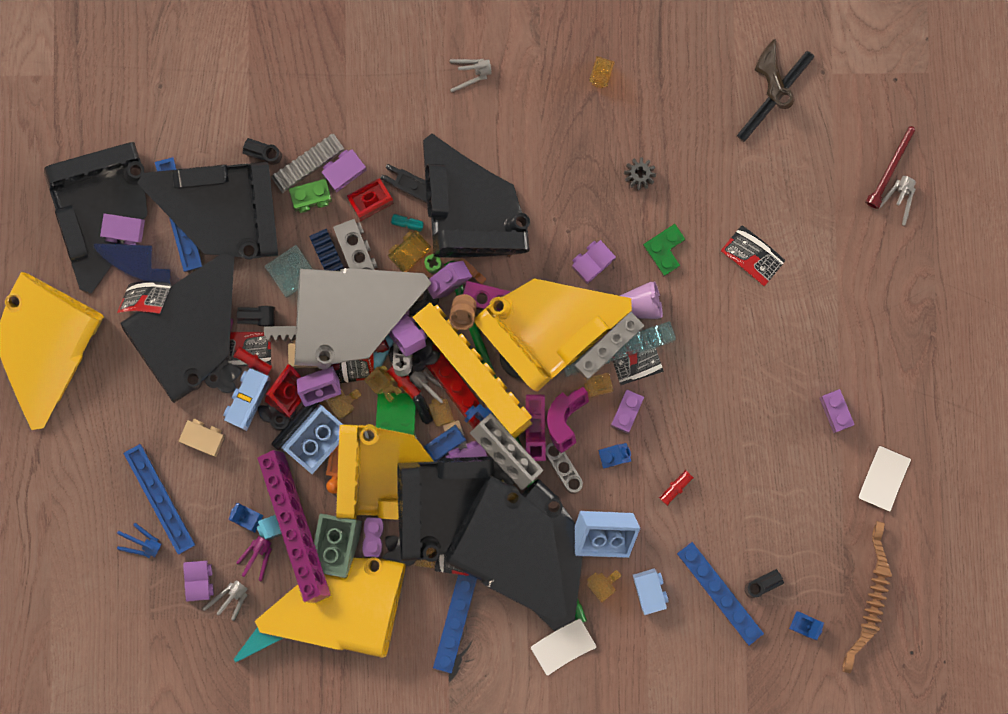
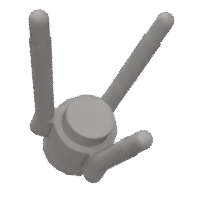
M450 59V63L474 64L458 67V70L475 69V74L480 75L452 88L450 91L454 92L480 80L487 79V75L492 74L489 59Z
M902 176L901 180L896 181L893 188L882 199L879 207L881 208L897 188L898 192L901 193L896 203L898 206L901 204L904 196L909 194L902 221L903 226L906 225L912 197L916 190L914 188L916 181L908 176Z
M426 371L414 372L410 376L411 382L417 388L422 389L424 387L435 399L443 403V400L427 385L431 381L442 388L436 379L431 377Z
M237 580L234 583L230 582L227 588L203 607V611L211 607L229 591L228 594L230 596L218 610L217 615H220L233 598L239 599L231 618L234 621L244 599L247 597L245 592L248 589Z

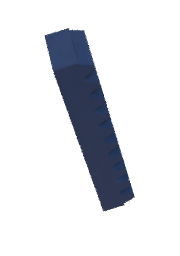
M327 229L309 236L324 270L340 271L344 269Z

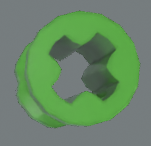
M433 254L425 258L424 264L428 272L437 273L442 267L440 258L434 257ZM435 259L437 266L434 265L433 268H430L429 261L432 262Z

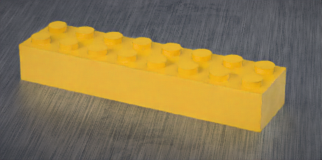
M430 302L413 316L414 320L508 432L516 439L533 424L530 421L532 416L524 407L519 408L517 406L520 403L511 391L508 394L505 390L508 388L501 379L493 377L495 372L486 362L484 364L481 363L483 358L474 348L469 349L471 344L462 333L458 335L457 332L459 330L450 324L449 319L447 321L444 319L447 315L437 304L433 306Z

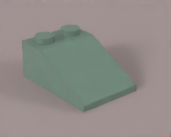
M319 514L314 545L324 574L347 578L360 539L363 521Z

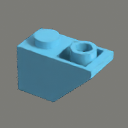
M276 515L258 521L259 526H257L260 537L270 540L282 535Z

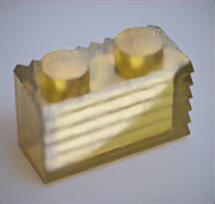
M416 230L413 233L409 231L402 238L404 241L399 246L395 244L388 251L390 253L388 258L401 272H407L432 249Z

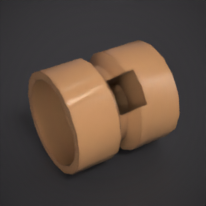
M462 294L453 299L449 321L454 328L467 330L473 326L477 303L473 297Z

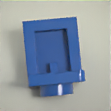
M479 404L476 408L472 406L465 413L467 417L464 421L467 423L475 416L481 422L490 413L493 416L495 415L490 409H485Z
M627 443L598 450L603 469L631 462V451Z
M236 503L235 507L231 510L229 520L255 533L257 526H259L258 521L262 520L264 515Z
M796 611L789 629L808 638L818 640L822 633L824 622Z

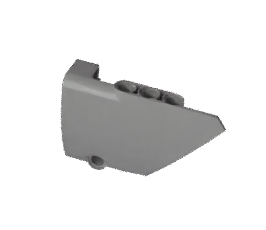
M300 268L294 365L317 366L319 369L325 370L332 364L369 359L400 319L431 285V281L424 273L345 268L340 271ZM324 355L327 356L329 360L324 362L320 360L319 357Z

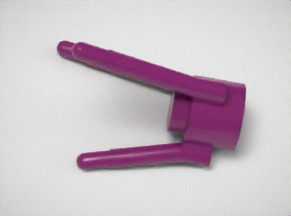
M260 536L256 540L253 539L251 545L236 562L240 564L251 550L254 551L242 573V577L246 576L257 555L263 556L265 553L259 581L263 580L268 558L272 551L270 548L271 542Z

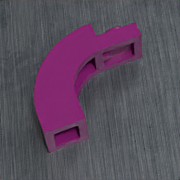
M584 387L573 391L568 397L562 392L555 398L549 408L547 415L549 434L553 445L560 453L576 444L575 433L566 422L573 412L589 402L588 392Z
M545 394L525 395L526 410L532 416L530 421L533 423L526 429V452L534 461H546Z

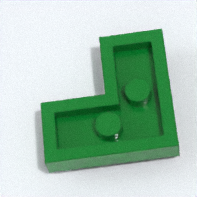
M673 224L643 244L663 276L680 267V264L670 250L685 241V238L676 224Z

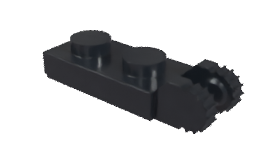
M386 165L385 168L388 171L398 174V176L394 180L387 175H381V180L427 203L424 179L403 169L400 170L392 165Z

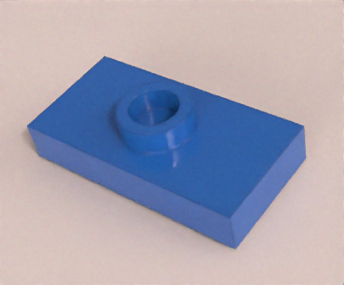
M455 424L424 447L434 461H438L447 455L450 450L457 448L467 440Z

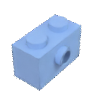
M654 568L633 574L644 615L667 609L666 603L669 601L666 591L662 592L661 584H664L661 573H657Z

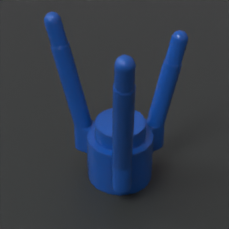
M137 523L133 524L134 527L150 540L146 539L143 542L121 531L117 532L118 535L143 546L142 550L144 551L120 546L117 547L118 550L143 555L147 558L151 556L155 558L161 547V543L158 542L159 539L153 537Z

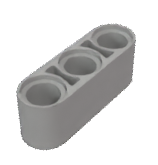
M549 443L546 447V457L564 487L570 493L579 492L583 482L565 451L563 453L559 452L555 457L550 456L548 449L554 445ZM560 463H567L569 465L567 473L559 471L558 466ZM571 479H576L579 482L578 489L573 490L569 487L568 483Z

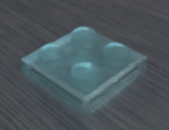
M297 245L265 265V268L286 298L298 291L300 268L312 269Z

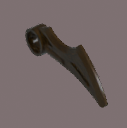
M774 39L761 54L755 71L761 73L767 79L768 90L766 95L780 109H788L794 104V96L791 90L784 88L776 61L777 41ZM782 95L789 96V100L785 103L780 102L779 98Z

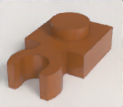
M461 257L459 261H464L471 276L479 284L483 285L486 278Z

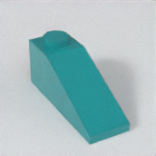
M257 627L235 656L234 661L238 662L280 641L283 637L261 633Z

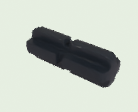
M418 394L413 397V402L422 422L425 424L432 422L433 417L430 410L427 409L428 405L424 396Z

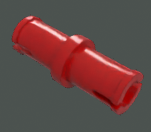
M241 346L238 347L233 357L246 363L250 369L254 368L262 374L268 375L272 369V365L259 359L258 355H253L241 348Z
M393 365L386 371L398 383L397 386L399 388L402 387L412 400L413 397L421 392L411 382L408 375L397 376Z
M684 470L674 482L670 483L671 486L659 498L668 506L679 493L683 492V488L694 477Z

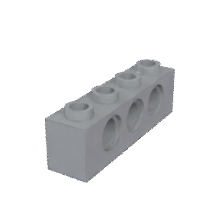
M355 219L333 227L349 268L367 270L378 268L374 257H369L368 251L371 249L368 241H363L361 234L364 231L360 222L356 223ZM352 236L358 238V243L353 246L348 244V239ZM363 254L365 256L364 262H355L356 255Z
M630 312L583 356L574 367L588 381L644 327V324Z
M491 413L470 432L474 439L521 490L544 471Z

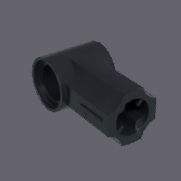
M247 138L244 143L242 152L244 155L266 161L271 165L278 164L282 159V154L275 145H268ZM276 151V156L273 159H269V152Z
M238 307L237 324H253L262 327L275 326V307Z
M775 569L748 582L745 585V594L750 598L760 597L783 585L784 581L779 571ZM752 584H756L759 587V592L756 595L750 591Z

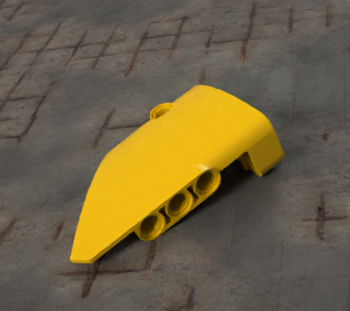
M21 272L10 294L5 299L6 306L0 320V358L31 430L45 427L56 404L62 398L80 364L83 352L90 338L98 330L104 316L32 275ZM12 297L19 299V305L13 304Z
M534 278L503 297L493 298L490 305L475 317L474 323L532 390L539 391L563 368L573 364L632 311V298ZM499 302H503L504 308L498 312L496 306Z
M371 424L365 426L340 425L336 518L356 519L357 515L378 516L381 519L398 520L397 464L434 462L414 435L376 428ZM370 430L374 433V437L368 439L364 436V432Z
M378 557L353 558L347 578L324 574L331 594L330 597L316 603L304 602L299 586L296 585L255 620V623L261 633L338 650L345 649L381 658L386 657L406 564ZM373 561H377L380 565L379 570L376 572L371 568Z

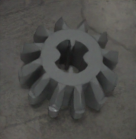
M640 157L639 163H637L636 159H632L633 165L627 163L626 167L629 170L624 171V175H628L625 181L629 182L632 180L631 188L637 184V190L641 189V185L648 189L647 182L653 184L652 178L656 177V173L651 172L655 169V166L648 167L650 160H647L644 164L642 157ZM638 170H642V174H645V176L643 175L642 178H639L635 172L638 173Z

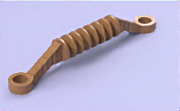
M879 521L875 522L872 533V542L877 558L873 573L878 578H871L876 585L869 587L874 590V593H868V596L873 598V600L866 601L871 608L864 609V611L869 613V616H863V619L868 622L861 624L860 637L844 657L842 672L849 674L853 668L855 655L880 631V628L875 623L882 622V620L877 618V615H883V612L878 609L885 607L880 600H887V597L883 596L882 593L889 591L884 588V585H890V582L885 580V578L892 577L881 543L884 523Z

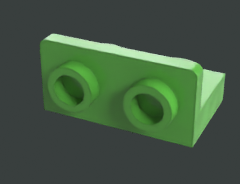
M326 179L289 188L295 212L304 213L310 211L311 207L317 206L322 208L328 206L329 202H332Z

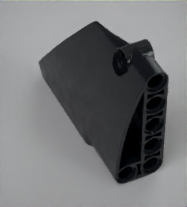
M135 142L68 159L44 168V175L55 206L56 218L79 289L92 294L127 245L124 244L125 240L117 239V243L105 241L106 237L100 236L103 215L110 214L142 220L148 215L145 191L137 184L144 173V167L141 164ZM137 168L140 174L134 176L130 173V170Z
M268 162L145 172L138 180L137 184L204 254L220 255L225 253L249 260L278 256ZM251 245L253 247L251 255L243 253L245 246Z
M222 253L172 285L160 313L137 311L120 322L123 331L173 403L193 390H198L202 385V381L229 355L235 258L232 255ZM195 376L199 380L196 384H190L188 379Z

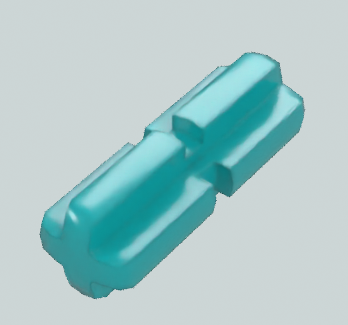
M393 214L391 219L392 225L404 228L406 226L408 229L419 232L422 231L424 226L423 221L412 218L407 219V217Z

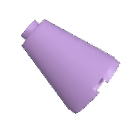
M655 281L620 295L632 298L631 312L638 319H659L663 317L662 304L659 301L660 294Z

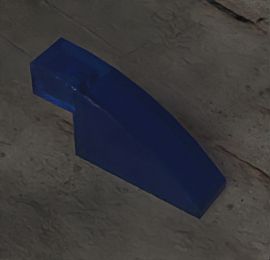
M94 244V249L120 272L142 282L150 281L171 284V269H152V246Z

